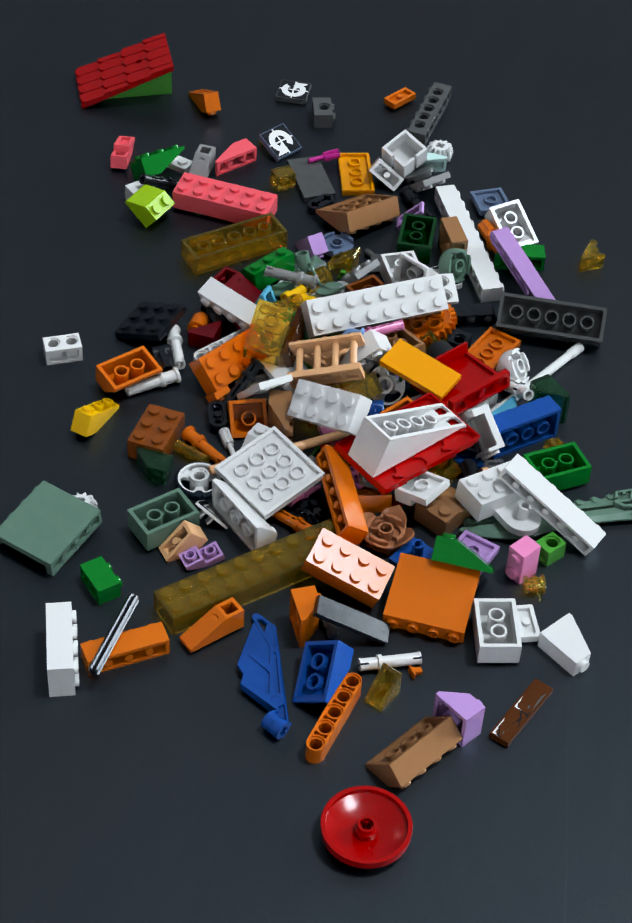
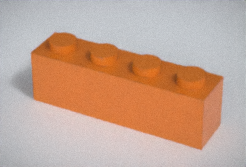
M162 621L122 632L101 672L169 654L170 639ZM105 637L80 643L81 658L87 673L89 671L88 667Z

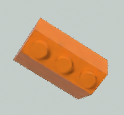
M143 345L96 365L95 380L104 392H117L163 372V369Z

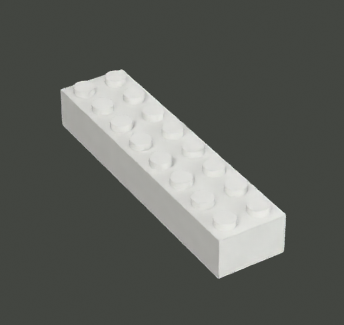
M441 274L306 300L300 304L308 339L342 333L351 328L361 329L399 319L405 320L440 313L449 309Z

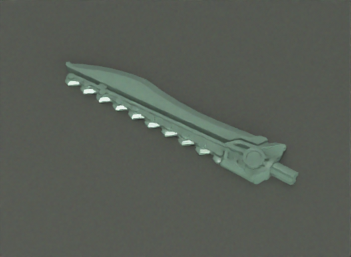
M632 489L615 491L612 495L608 494L602 499L593 496L589 501L577 499L573 502L595 524L632 520ZM489 517L478 522L474 519L466 518L463 520L464 527L460 528L459 536L466 529L486 539L507 540L524 537L508 532L495 517ZM541 517L539 530L529 537L534 538L557 530Z

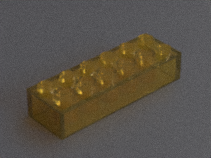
M271 212L182 239L181 257L195 275H199L276 251L281 247L286 248L288 231Z

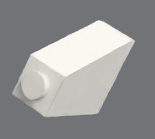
M570 613L540 632L537 646L574 677L579 672L582 673L587 670L590 665L591 652Z

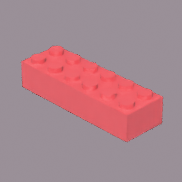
M184 172L172 192V199L175 202L173 208L267 230L277 211L278 195Z

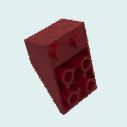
M227 266L213 277L254 304L262 293L244 275Z

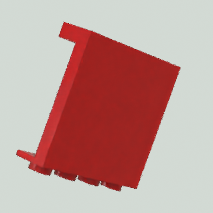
M464 342L434 358L462 375L460 381L442 399V402L456 415L510 387V372L507 369L496 372L468 352V342ZM411 384V387L418 391L420 394H427L426 392Z

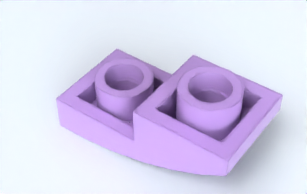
M216 541L200 549L195 545L178 554L186 570L204 568L225 559Z

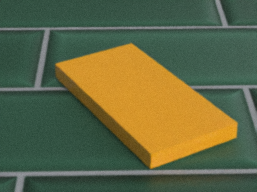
M340 153V158H337L342 196L375 194L373 176L369 171L371 167L369 153Z
M399 339L379 360V365L426 393L431 392L440 401L460 381L462 376L402 339Z

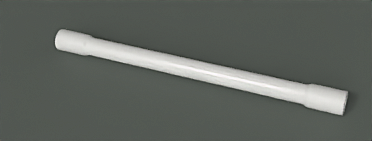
M577 342L566 353L524 384L526 388L534 389L559 368L582 353L584 346ZM511 394L502 402L497 403L490 409L491 413L514 395Z

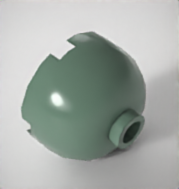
M460 248L445 250L438 262L440 274L453 273L456 283L464 281L465 278L463 277L465 274H469L471 268V257L467 255L468 251Z

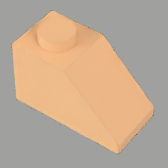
M184 520L158 548L165 560L172 562L180 559L178 554L195 545L200 549L208 539L200 526Z

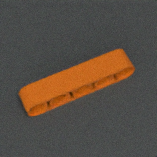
M353 672L346 674L309 734L305 748V758L308 762L319 764L325 759L360 698L362 677L359 674Z

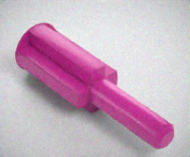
M337 148L322 152L320 156L308 158V162L312 163L320 160L325 162L340 158V151Z

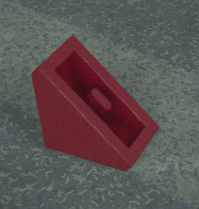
M217 321L188 330V345L201 349L220 340L222 336V322Z

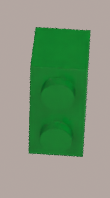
M102 556L80 564V579L98 605L121 597L122 581L118 575L115 576L109 562L106 563Z

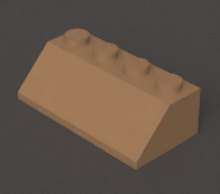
M426 716L369 760L365 766L388 787L403 789L411 784V780L414 777L425 773L429 765L442 759L441 756L445 752L456 748V744L463 738L451 716Z

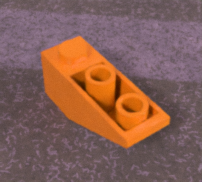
M233 597L215 605L180 636L181 642L192 653L244 627V609Z

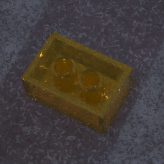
M258 299L243 347V356L247 358L253 357L261 362L278 366L292 323L294 309Z

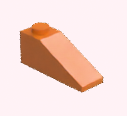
M199 89L188 92L201 112L207 113V115L217 114L216 111L221 110L218 91Z

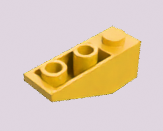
M103 398L75 409L70 431L85 437L97 433L119 409L120 405L114 403L112 399Z

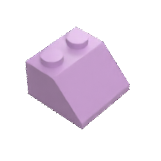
M438 691L435 695L432 716H451L463 738L458 744L463 747L481 734L485 706L470 693Z

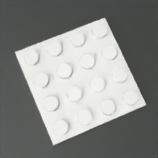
M275 426L215 466V472L265 520L316 485L325 476V472Z

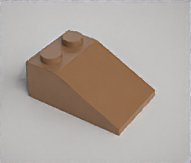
M448 487L427 506L416 502L414 519L435 534L442 535V532L452 533L463 524V520L470 518L472 515L454 497L456 489Z

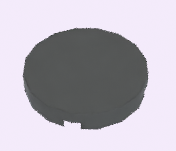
M433 165L414 169L404 178L405 183L410 184L411 180L419 182L429 178L435 173Z

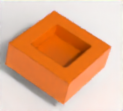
M228 385L207 395L208 403L223 401L226 397L225 395L230 392Z

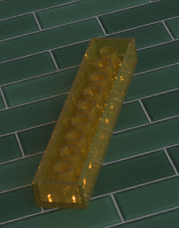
M330 518L153 591L154 609L170 632L176 635L189 629L215 605L231 597L242 607L308 579L312 576L300 569L322 528L336 534L333 520Z

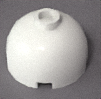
M519 348L504 352L499 357L496 372L507 369L510 372L511 382L516 384L526 383L530 377H527L530 366L525 353L519 352Z

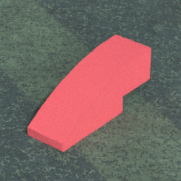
M119 136L110 157V168L127 169L135 137Z

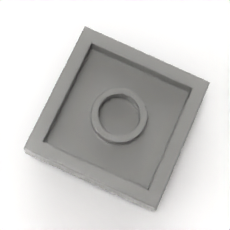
M448 171L408 186L413 191L415 190V193L446 183L445 179L451 176Z
M368 259L361 266L358 265L352 269L350 274L347 273L340 279L348 284L353 283L379 266L380 262L378 259L373 261Z

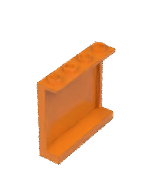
M401 553L383 612V622L390 624V628L393 629L399 628L410 633L425 634L431 638L446 639L452 643H463L481 571Z

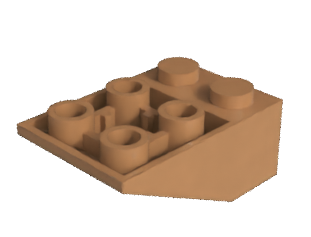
M270 390L268 427L272 428L275 426L289 439V437H293L294 426L290 424H294L295 419L287 415L292 401V391Z

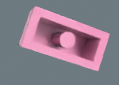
M527 535L510 545L505 574L519 585L536 574L541 546Z

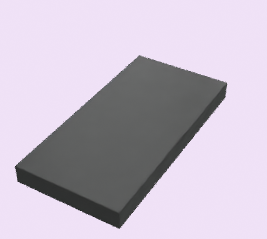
M312 157L287 160V166L304 202H309L327 193L336 198L334 188L321 161L309 163L308 158Z

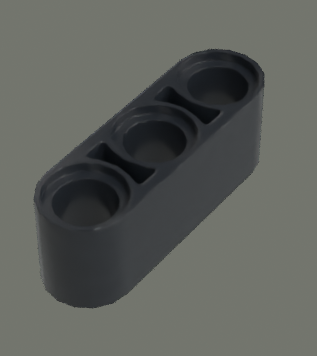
M490 303L451 305V308L454 307L458 318V324L455 325L456 328L488 327L494 325L497 321L494 307Z

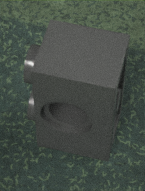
M312 97L314 128H332L333 122L336 121L334 104L331 103V97Z

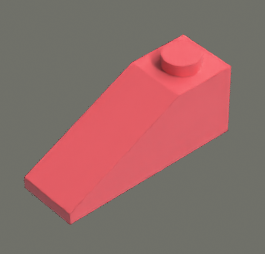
M246 138L232 143L215 161V175L219 176L256 161L257 147Z

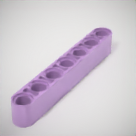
M506 226L491 231L490 240L524 294L526 296L555 300L510 229Z

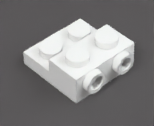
M427 471L407 481V484L395 489V499L409 506L416 502L427 506L450 487V480Z

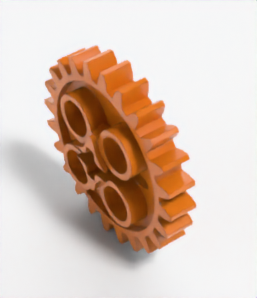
M448 304L449 309L443 312L402 321L405 329L427 345L428 342L433 344L435 340L440 341L442 337L447 338L446 334H452V330L456 329L455 325L458 324V318L454 307L451 308V304Z

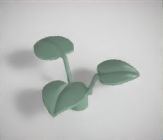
M301 250L295 253L297 263L294 264V272H312L313 276H315L317 271L327 266L326 262L316 254L310 258L308 250ZM318 278L317 284L320 288L316 290V293L320 296L333 295L344 289L345 285L339 282L322 284ZM280 282L271 287L275 297H280L281 293L294 289L296 283Z

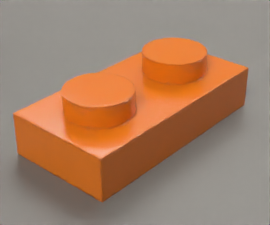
M404 87L385 97L383 103L395 110L416 99V93Z

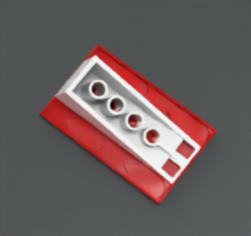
M429 392L396 411L365 416L357 435H349L336 442L333 449L340 453L350 465H353L381 494L385 495L407 484V481L424 474L428 469L473 446L474 443L479 441L481 436L435 395Z

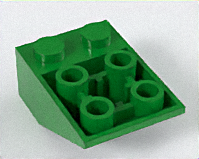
M177 144L133 157L134 161L129 162L134 181L139 180L141 174L157 175L162 173L185 147H178Z

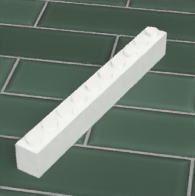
M455 185L436 186L434 201L442 218L457 216L468 239L467 255L471 257V268L468 275L480 302L500 301L501 292H504V285L499 280L498 272L494 270V264L489 259L488 251H485L484 243L479 238V232L476 231L474 222L470 219L469 211L466 210L465 203L460 198V192L457 191Z

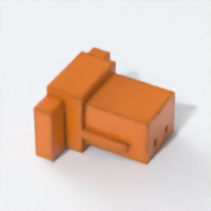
M411 665L408 667L409 674L413 679L423 673L421 667L414 668Z

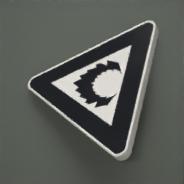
M207 500L195 503L202 509L199 512L200 519L206 513L209 517L205 519L207 525L215 520L225 529L228 528L227 524Z

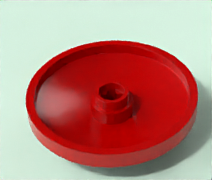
M354 786L340 791L325 805L320 822L321 837L328 851L341 862L363 869L380 868L399 859L410 844L413 830L411 814L406 805L393 793L374 786Z

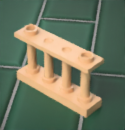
M361 332L298 340L288 344L293 356H296L295 371L287 372V375L291 374L293 381L289 383L292 389H296L299 379L322 385L365 379V372L361 363L357 362V347L365 346ZM350 348V363L339 365V350ZM332 351L331 366L321 368V352ZM314 353L313 369L303 370V355Z

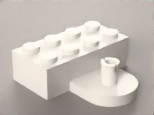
M510 461L458 481L454 497L477 522L494 516L508 532L517 536H531L539 530L541 516L531 508L532 506L529 502L520 498L497 477Z

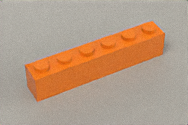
M325 444L315 459L317 466L325 472V476L321 480L336 534L355 545H359L369 531L349 464L340 453L333 449L334 447Z

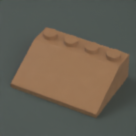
M363 194L317 209L316 214L338 231L354 234L356 230H366L371 225H381L382 221H393L394 217L400 216L397 196Z

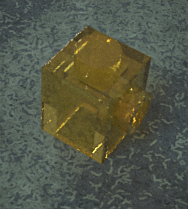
M289 165L271 169L270 184L277 191L295 187L296 173Z

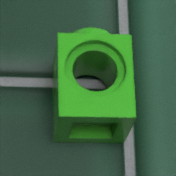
M553 531L535 541L541 546L539 561L546 567L564 557L566 542Z

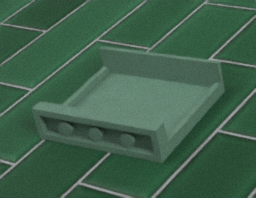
M43 480L0 525V545L4 543L45 565L47 574L54 576L102 523L101 511Z

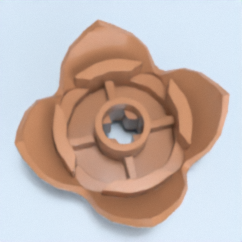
M400 505L386 508L380 516H375L370 512L363 513L369 531L364 538L366 541L365 545L377 552L391 556L395 551L412 540L415 535L413 529L406 528V514Z

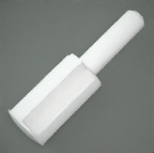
M227 427L221 428L219 435L224 448H228L230 455L235 453L230 430Z

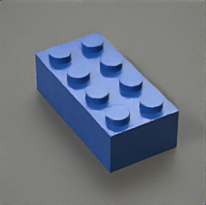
M548 395L493 415L505 446L500 448V453L493 455L492 458L496 459L556 437L562 409Z

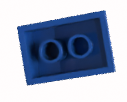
M340 640L306 641L292 702L295 704L328 703L350 670L354 649Z

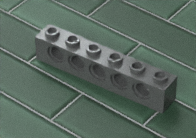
M434 82L432 87H429L427 95L424 96L423 103H420L418 112H415L414 120H411L409 128H406L424 146L427 144L450 101L452 89L450 85Z

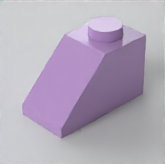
M322 232L294 242L299 251L308 250L310 258L315 254L322 258L324 257L323 253L328 252Z

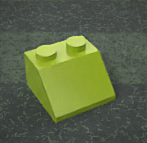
M147 184L143 185L125 201L126 205L145 228L155 222L175 204L165 190Z

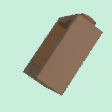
M457 216L440 219L438 247L441 254L450 248L465 250L468 248V239Z

